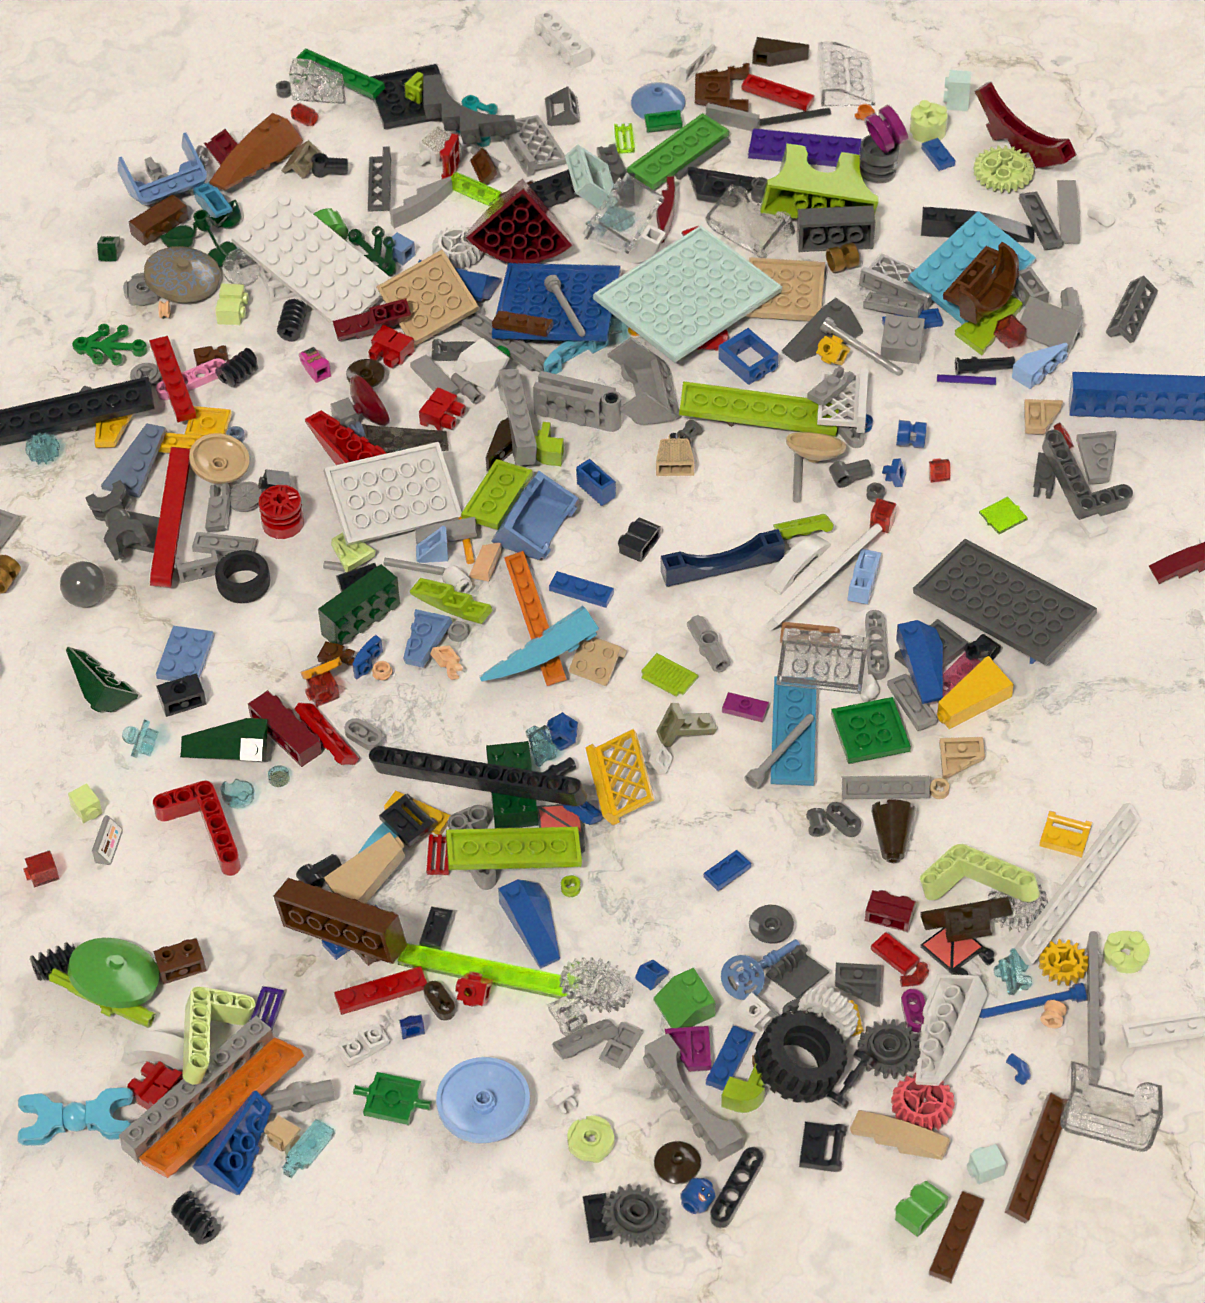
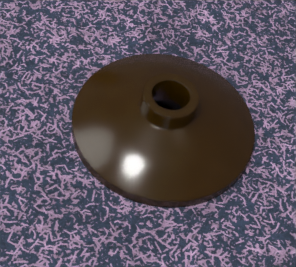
M360 359L353 362L347 368L346 378L350 383L352 376L359 375L371 387H375L383 381L385 369L376 360Z
M673 1141L664 1144L656 1152L654 1168L658 1176L664 1181L671 1184H684L695 1178L699 1173L701 1158L698 1151L692 1145L682 1141ZM675 1157H680V1158H682V1159H681V1160H674L673 1158H675Z

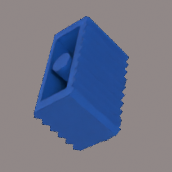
M591 459L576 467L577 485L582 487L584 492L590 494L597 503L603 506L616 497V481Z

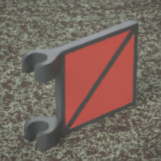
M562 804L537 806L539 828L578 827L581 852H585L583 823L576 814L564 809Z

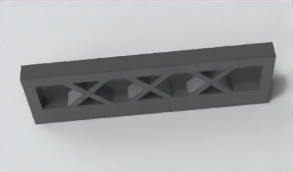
M390 146L383 147V156L369 157L368 212L390 210ZM373 163H382V165L377 168ZM377 174L382 176V178L378 181L373 178ZM377 187L382 189L378 193L373 191ZM377 199L382 202L381 205H372Z
M1144 275L1129 283L1106 330L1110 337L1121 333L1129 343L1135 341L1158 293V290ZM1145 287L1151 292L1149 296L1146 295ZM1139 300H1142L1144 308L1140 307ZM1133 312H1136L1137 321L1134 320ZM1127 325H1130L1131 333L1126 329Z

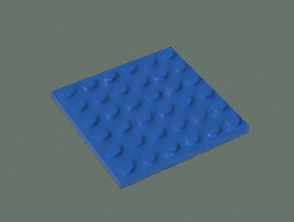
M508 263L496 314L498 311H507L553 319V327L547 337L492 328V338L607 341L613 314L593 299V294L618 279L621 274V266ZM556 275L561 282L560 289L585 330L583 337L577 334L555 294L548 291L545 287L544 280L546 277Z

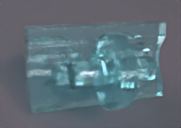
M145 719L141 730L129 726L122 732V739L128 744H134L131 756L137 758L139 753L151 756L159 734L158 731L148 728L150 721Z
M534 725L526 730V736L531 746V754L538 767H541L547 760L556 758L557 748L552 742L549 728L546 725L540 728Z
M1011 948L1010 955L1000 959L999 964L994 967V975L1001 978L1002 982H1006L1008 995H1015L1018 990H1028L1032 985L1031 976L1022 975V972H1025L1029 965L1024 963L1015 948Z

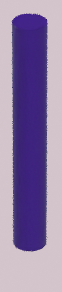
M937 374V382L996 385V377Z

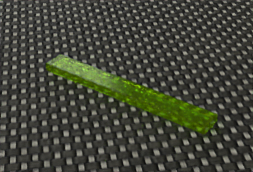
M407 943V947L400 954L397 961L400 966L409 968L421 966L424 971L461 978L465 974H469V972H477L482 974V977L493 980L492 985L571 1002L578 984L577 978Z

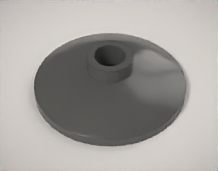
M778 905L761 906L751 914L749 919V929L752 935L764 943L774 944L782 942L791 935L794 928L792 915L785 908Z

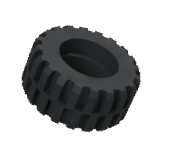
M795 1010L793 1014L791 1011H788L780 1016H776L768 1024L756 1045L754 1061L757 1063L755 1066L757 1073L762 1074L761 1080L765 1085L768 1084L770 1086V1090L773 1093L781 1094V1098L786 1100L788 1098L793 1099V1102L801 1103L804 1100L805 1103L814 1102L815 1099L821 1100L830 1090H833L845 1071L848 1060L846 1054L848 1052L846 1045L842 1044L844 1039L841 1034L836 1033V1027L833 1024L829 1025L826 1022L827 1019L822 1016L818 1018L812 1012L805 1014L803 1011ZM795 1045L804 1048L814 1057L818 1067L805 1068L796 1064L789 1058L784 1046Z

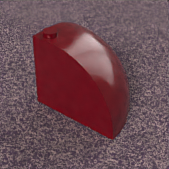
M523 179L518 181L494 202L466 234V238L480 251L498 260L511 263L540 262L553 258L573 246L562 226Z

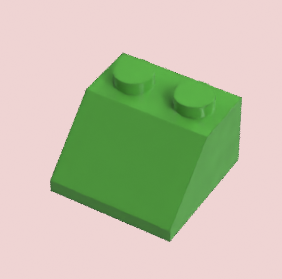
M694 967L673 976L653 998L670 1028L693 1027L715 1017V1000Z

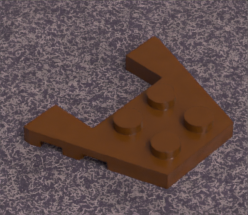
M744 63L743 67L738 68L729 66L728 70L719 72L715 69L696 73L695 104L707 106L710 103L749 112V99H730V79H746L749 75V63Z

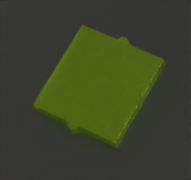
M1008 496L979 511V514L986 520L987 525L991 526L998 534L1028 520V517L1020 510V506H1016Z

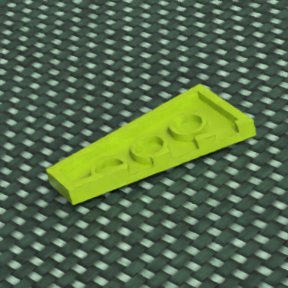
M1011 295L1001 308L992 312L988 317L983 316L977 324L968 321L955 329V336L982 356L986 352V348L995 341L996 336L1001 334L1005 326L1021 311L1023 303Z

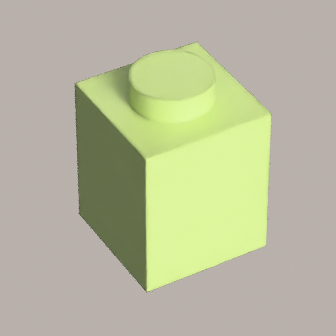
M87 783L68 793L70 805L83 823L95 819L98 815L102 814L100 801Z

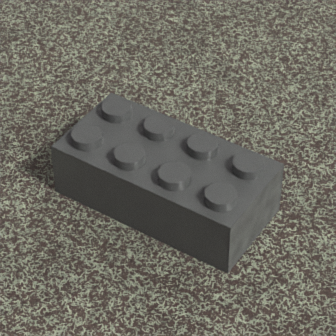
M873 206L798 209L796 235L798 252L826 251L837 246L841 248V245L851 242L855 244L857 250L873 249L875 216Z

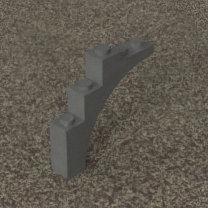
M441 74L424 76V109L426 118L442 117L444 130H460L463 144L480 143L481 137L517 133L515 115H492L473 111L456 102L448 94Z

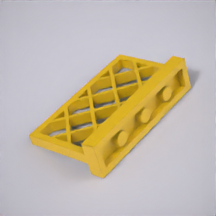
M634 729L597 747L593 744L585 747L602 816L610 824L615 825L619 823V817L654 801L638 736ZM632 738L628 749L622 747L626 740ZM614 748L610 758L605 757L604 751ZM623 751L626 754L622 761H616L615 759L619 752ZM631 755L637 757L633 766L627 764ZM616 764L619 765V767L617 768L615 774H609V770L612 767V765ZM624 768L631 769L626 779L620 778ZM639 772L641 773L639 781L637 783L632 782L631 780L635 773ZM617 781L623 782L619 792L613 790ZM629 785L635 787L631 796L624 795ZM640 789L646 791L647 796L636 799ZM622 798L628 800L625 807L618 809Z

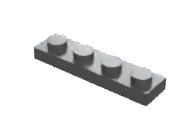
M1038 192L1021 193L1019 201L1043 248L1062 247L1063 241Z

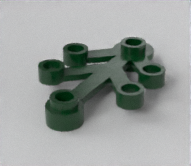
M375 226L372 229V235L375 237L373 249L365 241V235L359 229H352L348 233L349 241L353 245L364 249L368 254L363 256L371 262L376 261L379 264L376 266L389 277L394 276L397 272V264L392 260L393 248L396 244L395 240L390 236L383 239L385 231L380 226ZM382 240L383 245L386 247L385 259L381 256Z

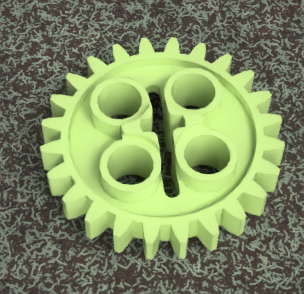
M998 145L997 149L990 147V151L984 149V153H979V156L975 158L973 170L976 180H980V185L986 184V189L993 187V191L999 189L1000 193L1006 189L1010 193V189L1017 191L1018 187L1023 189L1024 184H1029V180H1032L1034 173V163L1031 162V157H1027V153L1021 154V149L1014 151L1015 147L1008 149L1007 145H1005L1004 149H1001Z

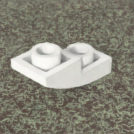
M379 1024L358 1031L356 1038L338 1044L336 1051L347 1067L378 1052L389 1044L390 1040Z

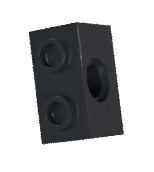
M197 673L156 686L166 717L207 705L204 690Z

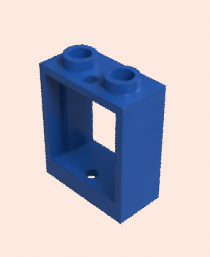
M749 328L719 345L718 359L748 385L760 380L761 377L769 372H773L778 367L779 353ZM751 347L763 359L749 367L737 355Z

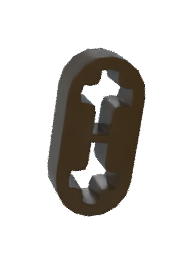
M430 981L425 984L423 990L424 998L436 1017L443 1021L453 1018L455 1015V1004L444 986L438 981ZM431 990L438 992L437 998L434 993H430ZM441 1004H443L446 1009L449 1008V1010H441Z

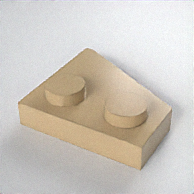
M983 737L940 738L939 740L943 779H947L984 760Z

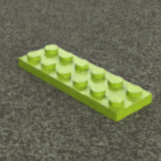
M578 827L446 830L449 870L582 866Z

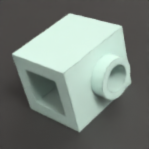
M996 1144L986 1148L979 1147L970 1153L967 1170L971 1177H975L978 1184L1004 1176L1006 1163Z

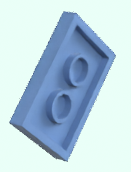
M173 625L156 672L157 679L173 681L195 673L200 678L214 638L213 631Z

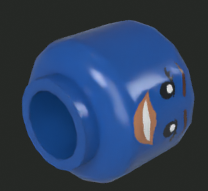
M692 1178L680 1193L683 1208L692 1214L704 1213L716 1196L713 1184L706 1178Z

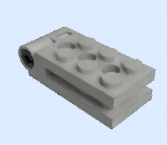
M540 371L538 382H535L533 386L534 414L609 432H615L621 428V395L616 391V388Z

